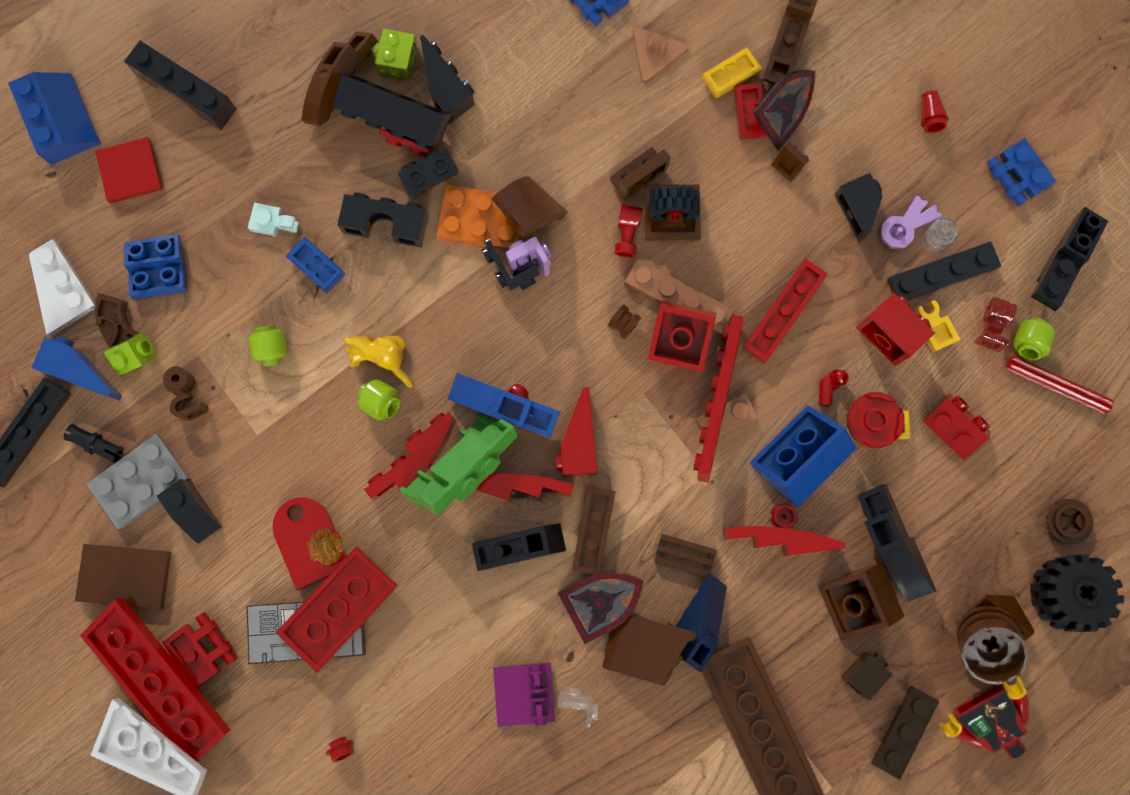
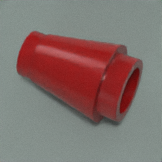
M935 90L927 91L922 94L921 126L927 133L943 131L947 127L948 115L938 92Z

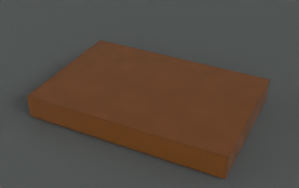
M83 544L75 601L111 604L114 599L123 597L131 607L163 609L171 552Z

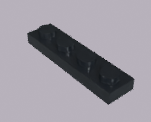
M990 241L893 275L887 281L892 294L895 293L897 296H902L909 301L997 270L1002 265Z
M42 379L0 438V487L7 485L71 395L49 379Z

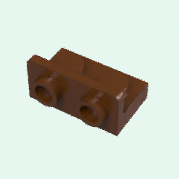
M651 147L610 177V181L626 200L666 171L671 157L665 149L657 153Z

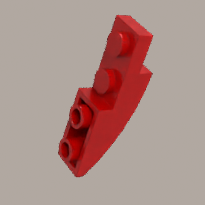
M450 412L446 415L444 413L437 415L429 422L431 424L429 428L423 432L417 430L407 438L408 443L404 447L410 456L407 458L404 455L399 457L390 465L392 467L391 470L384 475L380 472L368 480L369 486L364 490L370 499H378L395 485L399 489L402 486L407 488L419 477L417 474L419 470L426 473L444 449L456 420Z

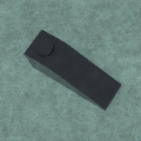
M560 523L543 525L472 543L477 571L566 551Z

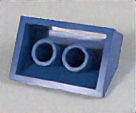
M32 72L8 82L36 153L50 165L101 144L71 73Z
M807 405L750 462V465L781 496L796 507H799L857 447L846 428Z

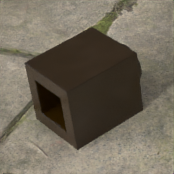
M863 652L841 678L862 698L870 701L893 674L886 668L889 664L879 654L874 653L872 655Z

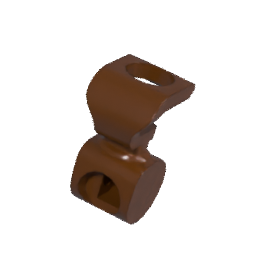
M174 366L169 368L163 377L164 385L167 391L177 396L171 401L170 413L184 421H190L208 412V405L202 402H198L183 410V406L193 400V396L189 392L194 388L195 379L190 372L181 367Z

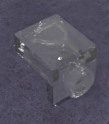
M565 688L564 693L558 692L557 707L586 710L585 728H591L592 721L598 720L599 703H593V695L582 694V689Z

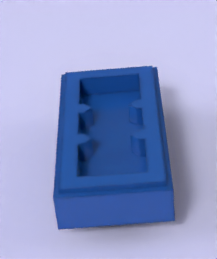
M305 236L286 255L297 268L326 294L346 275L342 269Z

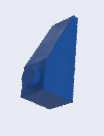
M57 336L56 341L44 338L31 367L32 369L120 401L122 395L82 351L73 348L74 342Z

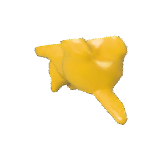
M371 336L344 337V342L350 344L346 347V352L351 361V367L358 366L360 362L365 360L371 361L384 369L390 370L407 387L412 388L413 383L410 376L400 368L403 361V350L406 347L404 340L400 336H382L376 340Z

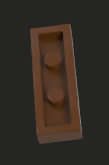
M588 486L573 561V571L593 575L601 573L616 491Z

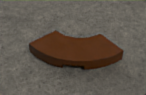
M98 293L95 305V318L107 345L110 348L139 334L128 322L126 314L128 302Z

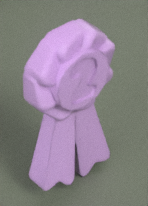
M917 195L904 216H891L880 227L881 241L889 249H903L914 239V229L939 219L942 214L937 212L936 205L921 213L922 209L928 204V201L921 200L920 196Z

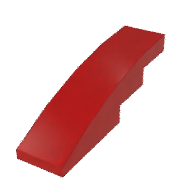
M492 473L477 486L476 490L510 501L513 491L540 499L543 489L571 497L574 484L541 476L518 473Z
M749 526L723 529L724 540L752 537L754 548L782 545L783 556L846 548L845 542L820 534L790 528Z

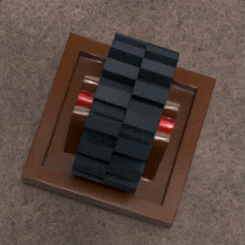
M645 185V240H700V185Z

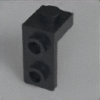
M490 239L483 242L485 248L481 249L487 262L489 264L493 262L498 272L495 273V277L502 288L507 287L511 291L520 286L524 290L537 283L534 278L540 275L535 265L510 278Z

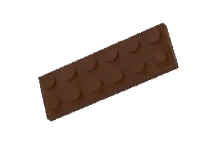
M748 636L714 652L703 668L702 674L758 795H824L751 638Z

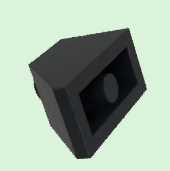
M871 173L841 185L835 193V197L859 242L864 240L871 232L883 197L881 186L876 179H873Z
M180 479L157 495V498L171 519L197 544L222 528L191 481Z

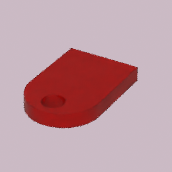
M303 497L294 498L284 503L276 512L272 526L273 535L296 590H300L328 577L347 557L328 511L318 501ZM296 505H300L304 510V515L299 521H293L290 518V510Z

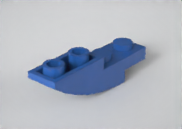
M459 373L455 377L448 399L499 420L503 419L512 425L549 438L552 437L561 412Z

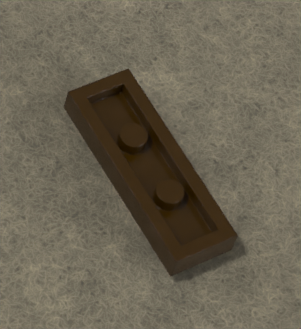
M910 686L871 764L900 780L940 701Z

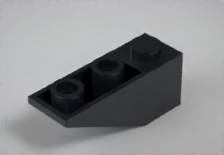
M421 35L420 40L432 102L437 109L451 114L448 121L450 124L475 105L473 99L475 92L466 80L463 82L457 76L458 71L450 60L446 62L441 57L442 52L433 40L429 42L424 35Z

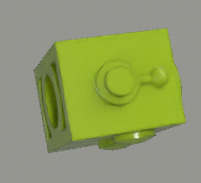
M383 29L380 43H376L374 48L375 65L379 75L411 80L418 49L415 34Z

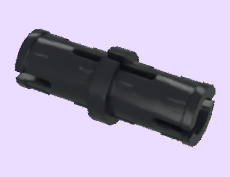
M75 424L69 425L66 431L73 434L64 433L63 435L64 440L84 448L86 453L92 455L95 453L110 460L112 463L120 460L121 456L117 455V453L123 454L124 452L122 446L103 439V435L96 432L92 434L77 427Z

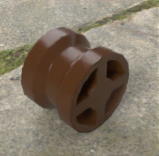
M623 304L607 326L618 330L620 336L626 339L638 325L641 317L638 314L633 315L630 313L629 308Z

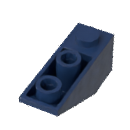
M710 573L675 626L697 633L694 641H688L681 655L684 662L699 672L703 670L717 648L727 586Z

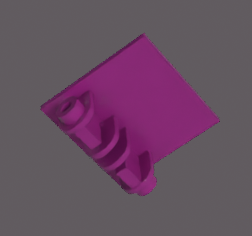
M551 662L493 667L497 727L526 724L540 726L546 725L548 722H555Z

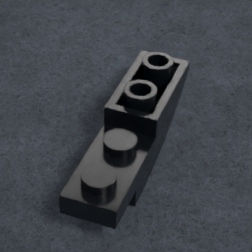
M1086 207L1079 212L1037 278L1038 284L1031 295L1032 298L1053 311L1058 310L1062 306L1081 267L1089 260L1108 220Z
M887 484L879 485L857 495L867 517V521L864 523L886 568L907 600L913 601L936 592L937 590L914 537H909Z

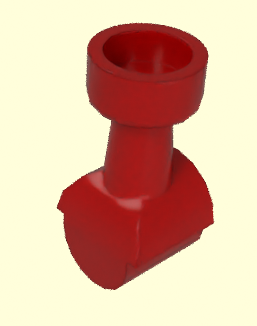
M621 205L618 228L622 229L621 242L615 244V255L625 258L636 256L637 247L632 242L635 230L641 223L642 207Z

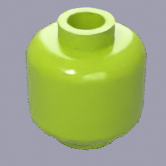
M1033 318L1025 320L1017 328L1013 341L1014 349L1020 357L1026 360L1035 361L1048 356L1052 349L1055 330L1044 319Z
M276 325L253 328L254 333H251L248 337L252 359L254 361H262L263 366L280 364L279 358L285 357L288 352L283 330L276 329Z
M375 379L363 384L358 391V406L360 410L376 420L382 421L392 418L400 407L398 391L381 380Z

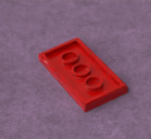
M356 546L275 633L318 673L399 585Z

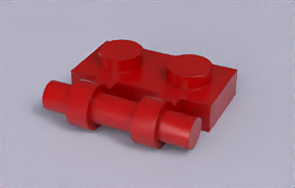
M206 612L201 613L195 618L201 626L197 631H194L190 624H185L162 641L171 657L196 688L202 686L221 671L215 662L220 657L223 658L227 666L237 660L232 651L234 647L229 640H224L217 630L218 624L214 619L211 620ZM206 636H208L216 648L210 653L201 642Z

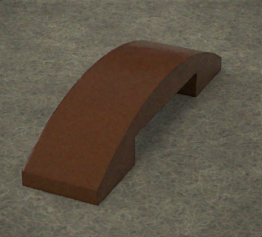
M789 0L762 81L775 85L783 77L794 72L818 0Z

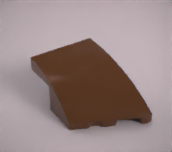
M530 176L515 180L492 198V201L506 218L520 227L518 232L523 237H531L538 228H547L553 220H562L568 213Z
M630 615L626 621L611 631L602 668L665 686L672 675L673 669L678 666L683 658L681 655L682 650L688 641H694L697 633Z

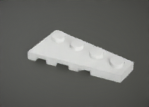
M112 699L91 756L175 795H198L207 770L121 699Z

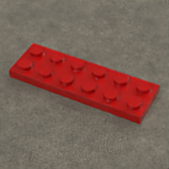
M123 597L114 599L80 635L149 722L197 763L231 731Z

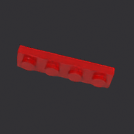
M805 258L742 349L765 364L828 273Z

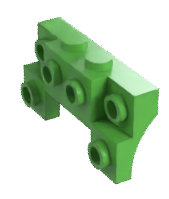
M478 413L476 415L478 420L467 431L464 429L460 431L462 439L430 469L433 477L419 470L417 472L419 477L407 488L403 486L400 488L402 495L421 509L425 507L437 516L455 498L462 502L501 464L498 456L518 437L514 426L503 419L492 420Z

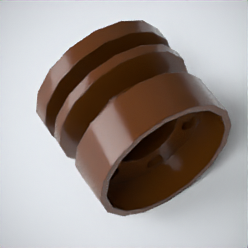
M987 605L973 608L963 615L958 623L956 636L965 668L974 678L990 684H1002L1004 681L1007 683L1020 676L1027 666L1029 654L1018 623L1012 615L999 607Z

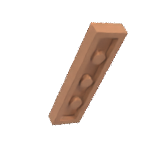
M638 258L624 282V285L658 303H661L663 300L716 312L712 332L720 336L725 324L728 323L734 312V309Z

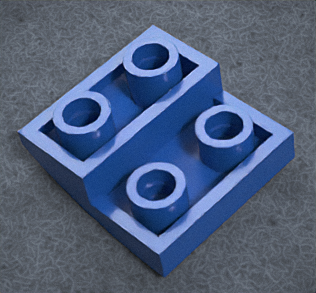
M179 234L124 242V266L129 272V296L132 300L187 292L186 268Z

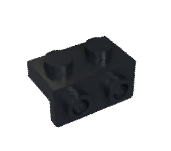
M445 148L441 151L440 149L432 151L426 155L425 159L417 163L415 161L408 163L401 168L398 175L409 196L413 197L457 175L459 171L448 149Z

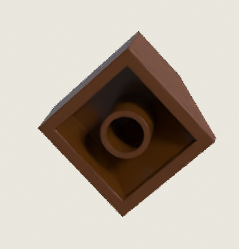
M881 562L818 586L841 640L890 627L905 617Z

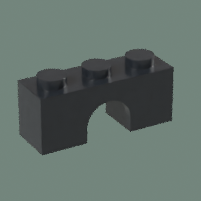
M363 193L344 194L337 224L342 233L369 238L371 228L376 222L388 220L393 223L391 236L395 243L422 248L428 215L426 209L421 205L408 202L406 205L397 204L393 199L385 197L380 198V200L370 199L368 195Z

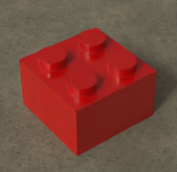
M895 293L883 301L856 328L894 366H897L910 358L935 332L924 317L918 316L910 309L911 305L904 297L897 296Z
M662 300L647 360L703 372L717 313Z

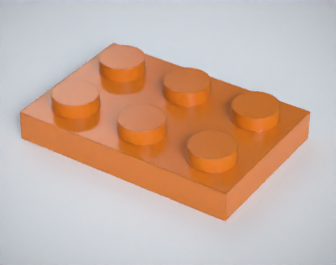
M446 185L436 234L437 239L485 247L483 242L490 239L495 249L509 251L508 248L520 240V233L518 232L520 227L508 220L492 201L493 196L497 193Z

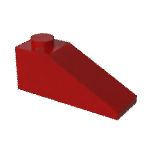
M589 387L582 389L560 446L561 454H555L557 471H562L563 477L597 474Z

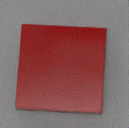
M148 137L95 151L106 200L110 204L163 190L152 142Z

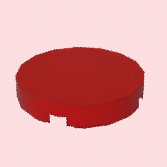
M869 392L858 397L850 405L846 415L847 428L851 437L857 443L867 448L881 449L892 444L901 436L905 426L902 408L899 407L896 403L897 401L892 396L882 392Z

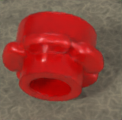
M789 503L775 505L771 509L770 514L772 517L770 521L774 527L792 529L793 525L798 521V514ZM782 514H785V515H786V519H785V520H783V519L781 518V515H782Z
M346 737L333 740L329 743L330 749L326 751V755H330L333 763L350 757L355 753L352 747L353 740H346Z

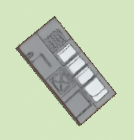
M305 601L247 606L248 664L303 660L275 632ZM364 624L332 658L366 655Z

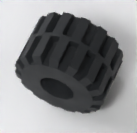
M1083 554L1059 557L1042 564L1045 569L1035 572L1033 577L1038 579L1039 582L1030 585V592H1036L1037 599H1031L1033 607H1040L1042 609L1038 616L1042 620H1051L1049 626L1055 629H1064L1067 632L1099 631L1098 628H1107L1112 624L1109 618H1118L1121 610L1117 609L1116 606L1117 604H1124V595H1118V588H1123L1121 580L1113 579L1112 576L1116 571L1111 566L1102 567L1104 560L1098 557L1089 558V555Z

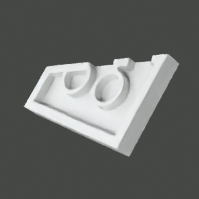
M51 239L29 253L46 335L53 337L95 310L96 303L55 240Z

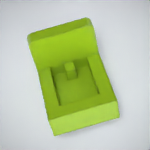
M144 332L103 352L118 376L143 366L157 356V352Z

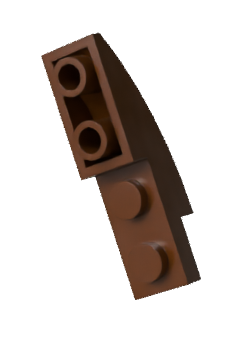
M356 31L347 43L334 42L325 53L306 93L301 118L305 124L320 127L329 120L330 114L335 109L333 103L341 75H353L361 61L371 54L372 48L378 42L373 33Z

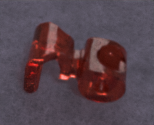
M995 296L992 297L983 317V321L988 322V326L984 329L982 335L975 339L974 343L993 351L1001 352L1009 344V339L1000 334L1004 328H1007L1012 323L1017 305Z

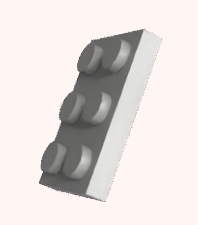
M156 433L86 485L115 527L122 530L160 502L157 498L158 494L180 479L189 481L191 478L161 435Z

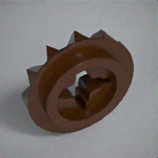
M1063 499L1050 506L1051 509L1045 517L1048 519L1047 529L1051 531L1054 539L1064 544H1078L1089 537L1093 529V517L1085 504L1075 499ZM1074 515L1071 522L1075 528L1070 526L1063 529L1066 522L1063 516L1069 517Z

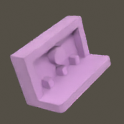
M536 237L526 242L523 240L515 242L508 248L509 251L505 252L508 268L513 276L538 264L544 277L550 275L549 266L552 263L549 258H551V254L545 243L539 244Z

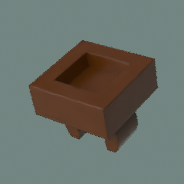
M790 142L781 150L771 165L789 182H792L810 160L807 155L804 156L797 149L798 147L793 146Z

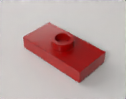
M762 83L735 85L734 95L739 140L766 138V132L753 114V111L764 99Z

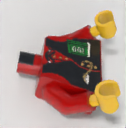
M1017 676V682L1013 685H1007L1006 681H1004L1002 684H994L954 708L957 719L950 713L948 717L951 721L947 724L939 722V726L947 737H956L976 748H986L990 753L1004 748L1012 759L1021 756L1026 751V748L1019 738L1027 733L1024 725L1029 720V699L1021 678Z

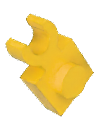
M935 300L928 303L931 309L930 314L926 313L922 306L915 309V313L918 316L924 317L935 332L927 341L932 353L961 340L949 316L940 318V307Z

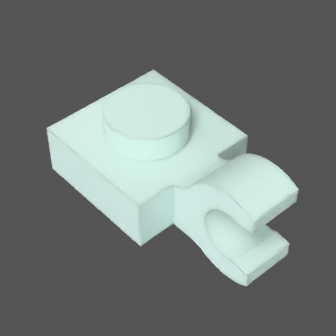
M254 203L248 229L251 232L277 237L279 229L297 233L299 222L295 221V217L283 215V210L279 207Z

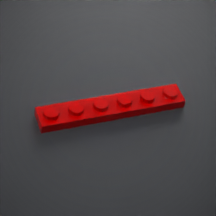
M732 315L731 324H725L722 340L727 342L725 350L719 349L717 365L721 366L719 375L714 374L711 391L715 392L713 401L708 400L705 417L709 418L708 428L702 427L699 443L704 444L702 454L696 453L693 470L698 471V481L709 483L743 328L744 317Z

